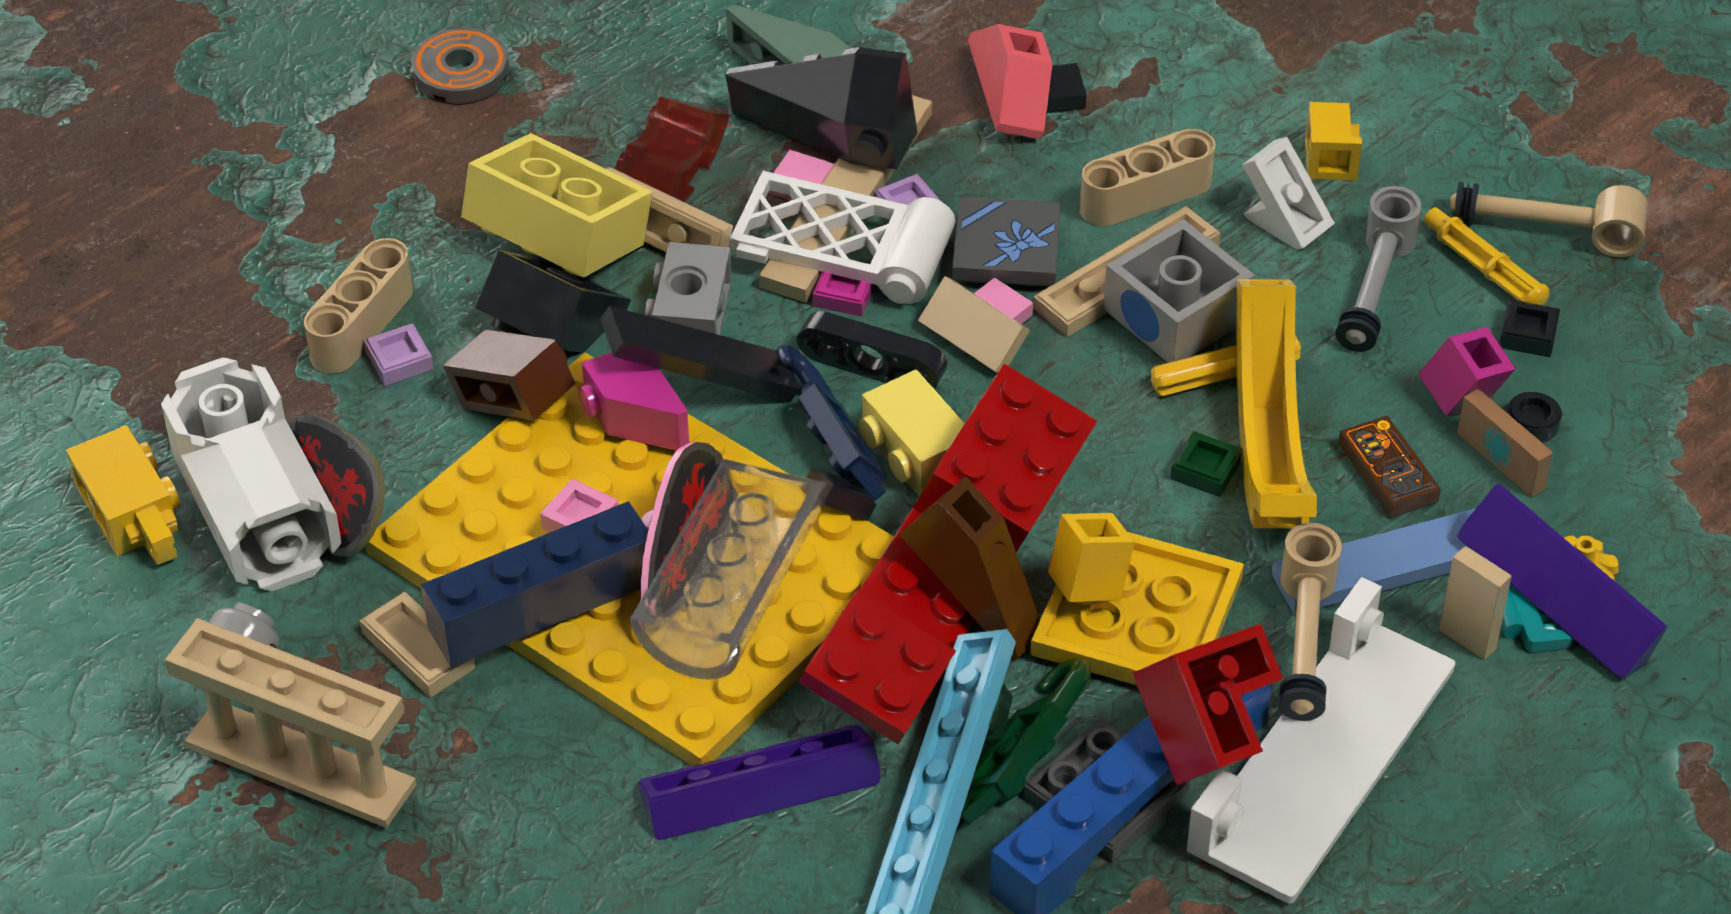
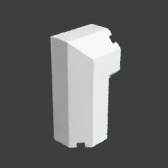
M223 357L182 371L175 381L176 391L174 395L170 398L169 394H167L161 406L172 455L236 582L248 585L247 578L256 580L261 589L273 592L314 577L323 566L320 556L329 547L333 554L342 542L337 514L285 419L281 395L267 369L251 364L253 372L240 369L236 360Z

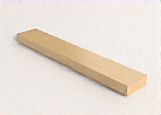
M912 95L918 131L917 137L932 115V101ZM839 158L821 185L874 197V191L884 187L895 169L854 164ZM828 204L813 208L820 219L841 212L838 207ZM802 213L791 229L809 223ZM848 224L829 232L838 242L850 238L854 229ZM818 235L797 242L800 248L812 251L825 246ZM770 259L759 274V287L806 303L814 292L822 271Z

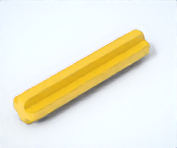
M1295 335V361L1300 358L1301 344ZM1236 345L1155 366L1151 370V383L1157 395L1164 397L1237 377Z

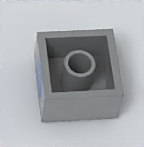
M1182 219L1106 265L1103 310L1169 363L1191 357L1236 329L1237 279H1255V275L1185 219Z

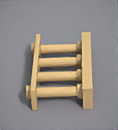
M199 618L195 620L166 657L165 663L168 675L203 688L208 707L207 712L184 740L186 748L385 828L388 827L416 787V778L384 766L380 746L405 713L402 697ZM230 699L253 708L255 714L232 706ZM280 719L304 728L305 734L281 725ZM331 739L355 748L356 754L333 746Z

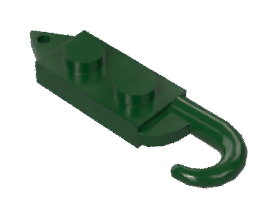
M1081 658L1066 660L1047 673L1038 684L1037 689L1040 693H1046L1052 686L1062 680L1054 693L1033 702L1026 708L1017 709L979 759L961 813V817L967 825L974 822L997 801L1004 803L1016 797L1026 785L1025 777L1035 763L1053 749L1056 743L1054 737L1068 720L1066 714L1085 690L1091 678L1090 665Z

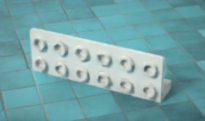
M1363 577L1359 579L1334 613L1329 651L1316 667V677L1320 678L1327 688L1325 712L1320 717L1312 720H1295L1282 714L1262 741L1261 747L1263 752L1251 756L1238 776L1221 768L1191 809L1187 843L1188 853L1289 904L1295 902L1454 672L1455 661L1381 626L1384 613L1378 610L1382 586Z

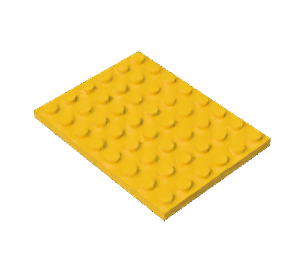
M585 352L568 366L576 383L534 421L514 417L505 419L377 527L374 535L365 546L366 554L421 589L422 583L550 533L542 529L540 513L572 478L617 499L618 505L629 501L642 520L647 512L654 510L657 494L667 465L676 450L608 435L596 416L591 418L587 416L579 399L578 388L584 386L582 363L594 359V357ZM688 414L689 442L709 443L721 453L729 468L734 488V512L729 532L716 558L686 602L675 612L661 620H649L642 610L640 589L506 645L678 758L694 766L716 760L802 676L857 589H861L894 536L867 520L823 505L803 486L804 482Z

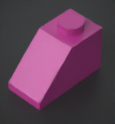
M612 352L582 363L584 386L578 388L581 405L589 418L597 417L608 435L676 451L689 443L687 409L659 368L616 358Z

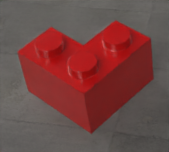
M1261 623L1176 653L1132 673L1176 785L1263 752L1242 696L1280 681L1283 677Z

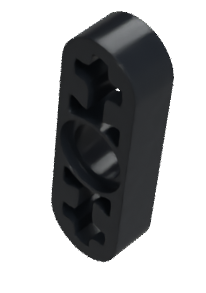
M826 311L811 313L797 335L798 347L811 360L883 383H888L917 370L935 390L947 369L945 355L936 346L928 342ZM861 346H867L874 349L882 356L883 359H878L869 355L862 349Z

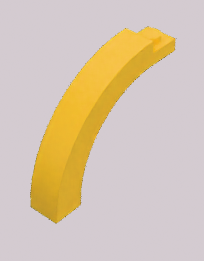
M1237 279L1236 349L1240 448L1243 449L1242 472L1245 497L1253 528L1293 529L1298 525L1309 523V517L1316 518L1317 494L1311 487L1305 472L1300 442L1295 362L1296 286L1290 279Z

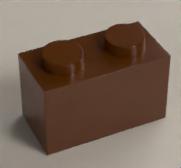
M484 330L443 365L463 409L532 421L576 384L567 366V357L556 340Z

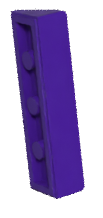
M1500 483L1493 486L1461 526L1457 534V538L1468 548L1512 576L1510 584L1621 679L1628 677L1646 665L1668 628L1666 624Z
M856 724L705 762L702 765L698 764L642 778L640 781H637V785L652 831L657 839L663 840L877 785L881 780L875 744L864 729Z

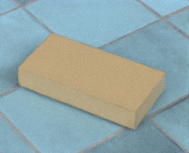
M944 276L918 321L997 373L1004 363L1008 366L1010 365L1030 332V329Z
M1464 546L1452 559L1439 631L1481 659L1485 660L1497 648L1512 576L1472 549Z
M406 592L398 595L360 620L362 634L429 698H432L475 669L474 658L450 667L427 628L425 610Z

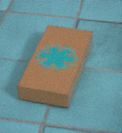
M1479 389L1464 396L1457 434L1531 498L1545 490L1553 452Z

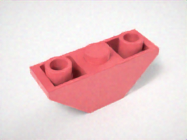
M1000 24L971 32L968 43L995 131L1003 132L1013 137L1026 136L1041 139L1045 130L1053 64L1043 33Z

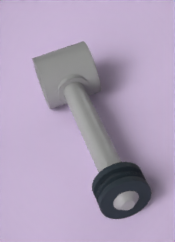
M1387 186L1377 190L1371 196L1365 240L1367 246L1373 252L1355 307L1348 308L1342 312L1335 331L1338 342L1349 350L1364 352L1375 346L1381 329V321L1375 314V310L1392 258L1406 256L1416 246L1421 201L1413 191L1407 188Z

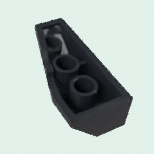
M856 47L845 49L840 56L822 58L820 54L805 56L803 61L784 65L779 61H771L729 68L725 74L733 114L849 163L897 170L918 133L906 53Z

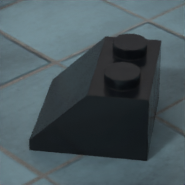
M499 250L475 308L492 316L490 325L501 331L519 335L523 331L533 337L554 339L562 350L584 353L605 332L600 319L608 307L613 306L627 310L631 299L585 277L568 274L561 266L547 259Z

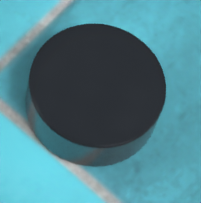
M1539 392L1520 393L1511 399L1507 409V413L1542 443L1551 440L1558 433L1562 411L1559 404L1546 394Z

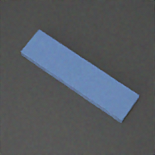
M1475 509L1342 543L1335 590L1329 597L1320 601V608L1343 602L1361 577L1382 586L1381 591L1450 573L1453 556L1466 546L1457 538V534ZM1283 559L1274 561L1272 576L1292 613L1295 615L1297 599L1288 595L1280 582Z

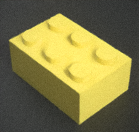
M530 133L468 164L461 217L480 226L488 234L498 235L520 246L528 254L541 256L561 266L568 274L584 278L644 245L653 191Z

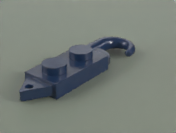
M786 344L779 346L776 350L777 357L783 365H789L803 385L800 389L802 394L799 396V399L810 415L805 420L807 427L821 443L828 444L832 451L827 456L828 461L841 477L848 480L852 477L856 478L876 501L886 493L883 480L887 477V474L863 439L846 409L836 400L818 370L795 348Z

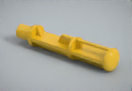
M1437 207L1427 212L1424 217V224L1436 232V237L1440 243L1449 246L1481 271L1486 279L1495 282L1516 300L1545 305L1550 294L1548 286L1539 283L1512 262L1508 255L1499 252L1464 225L1460 218H1450Z

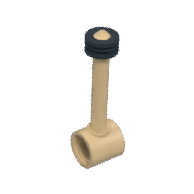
M1458 182L1457 192L1451 196L1450 206L1454 210V217L1463 218V223L1465 218H1469L1468 224H1474L1475 214L1593 228L1592 242L1594 246L1603 254L1611 257L1631 256L1637 253L1644 244L1648 202L1642 192L1630 186L1617 185L1603 190L1597 197L1596 208L1478 194L1479 184L1474 183L1473 188H1469L1468 184L1466 188L1463 187L1464 182Z
M1304 523L1294 527L1288 533L1285 540L1280 582L1285 592L1297 599L1293 672L1292 675L1284 678L1280 683L1279 709L1285 716L1295 720L1316 719L1326 709L1327 688L1325 683L1316 677L1320 601L1329 597L1335 590L1342 542L1334 530L1318 523Z

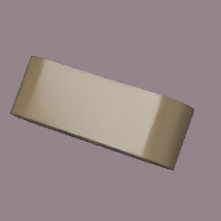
M1199 129L1181 130L1087 163L1082 169L1080 214L1082 218L1095 226H1110L1207 192L1212 185L1216 145L1213 137Z
M384 238L368 244L308 311L304 318V327L310 361L315 369L328 374L340 373L349 369L365 352L364 339L379 335L411 298L413 282L408 249L404 243L396 239Z

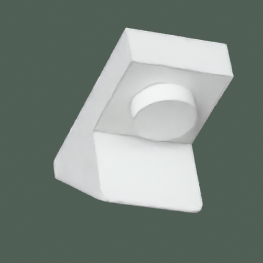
M1287 136L1274 140L1242 164L1261 198L1257 204L1244 213V216L1252 223L1295 250L1303 249L1335 224Z

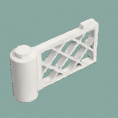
M762 171L730 237V249L736 251V257L766 264L768 259L859 281H867L868 283L878 285L883 294L893 302L913 304L925 297L954 229L956 220L950 207L934 198L921 197L906 205ZM769 191L790 195L793 200L771 207L766 200V196ZM828 204L838 207L841 212L820 219L813 208ZM802 212L809 223L787 230L781 219ZM874 215L890 219V221L884 226L868 230L862 219ZM766 224H770L776 232V235L764 239L748 235L750 230ZM850 224L858 234L836 242L829 231ZM818 235L825 246L812 251L800 248L797 242ZM867 247L873 255L871 264L849 260L846 254Z

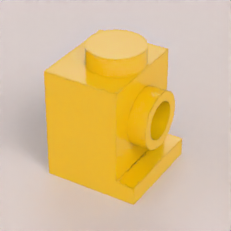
M1309 103L1305 147L1307 174L1310 179L1357 181L1362 137H1360L1359 124H1351L1350 103Z

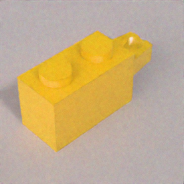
M126 425L66 449L75 487L116 556L144 546L157 565L178 557L177 551L173 547L175 542L172 533L178 531L173 509L180 506L179 496L168 476L159 478L156 473L159 471L156 458L146 441L138 444Z

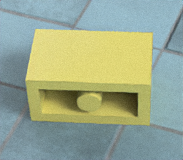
M914 370L862 394V419L859 420V429L868 446L873 449L877 448L888 460L894 476L900 482L906 481L915 493L920 496L932 473L965 423L917 370Z

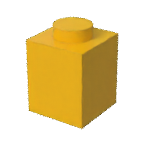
M1113 513L1061 514L1048 573L1069 602L1092 605L1098 601H1121L1135 541Z

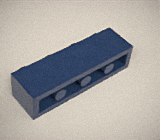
M627 501L422 583L421 589L427 628L450 667L636 592L641 589L643 555L648 529L630 502Z

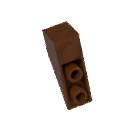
M965 476L919 515L900 536L986 632L1008 629L1016 641L1011 660L1014 662L1031 645V640L1040 622V617L1004 518Z

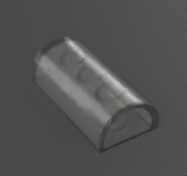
M722 459L630 618L633 632L642 647L664 666L689 677L711 680L729 675L737 666L820 514L827 498L826 483Z

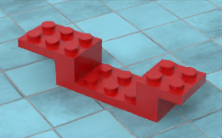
M1004 363L932 473L911 512L861 589H857L804 670L798 683L899 745L955 654L954 646L958 635L967 634L975 621L937 576L915 554L900 534L930 505L962 478L967 476L1004 518L1017 553L1091 433L1097 420Z

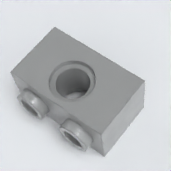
M669 242L664 263L656 262L653 291L657 295L656 299H647L645 315L721 335L732 286L730 247Z

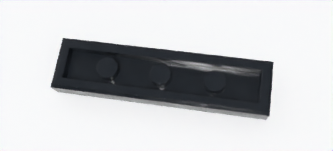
M609 306L600 319L612 354L616 358L791 402L800 390L792 368L781 363L777 357L776 350Z

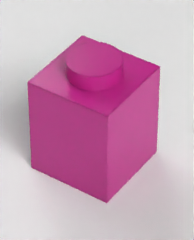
M1484 327L1450 336L1418 375L1445 416H1450L1461 412L1464 396L1476 389H1479L1491 398L1516 368L1489 328Z

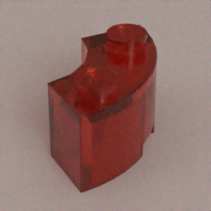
M659 97L657 104L649 112L645 130L635 141L627 144L626 151L622 152L617 160L615 170L685 202L695 192V187L689 184L699 168L709 170L726 131L730 114L677 98Z

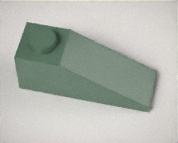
M734 4L726 8L727 44L751 65L771 61H779L784 65L802 62L807 55L820 54L822 58L840 56L845 49L854 48L845 44L831 32Z

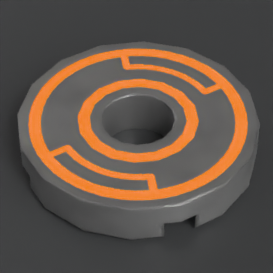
M462 27L447 29L433 34L416 47L411 59L415 85L422 93L434 99V94L445 97L446 103L452 104L477 102L493 95L501 88L500 82L504 77L507 79L510 72L506 46L495 35L481 29ZM458 64L470 65L465 68H452Z

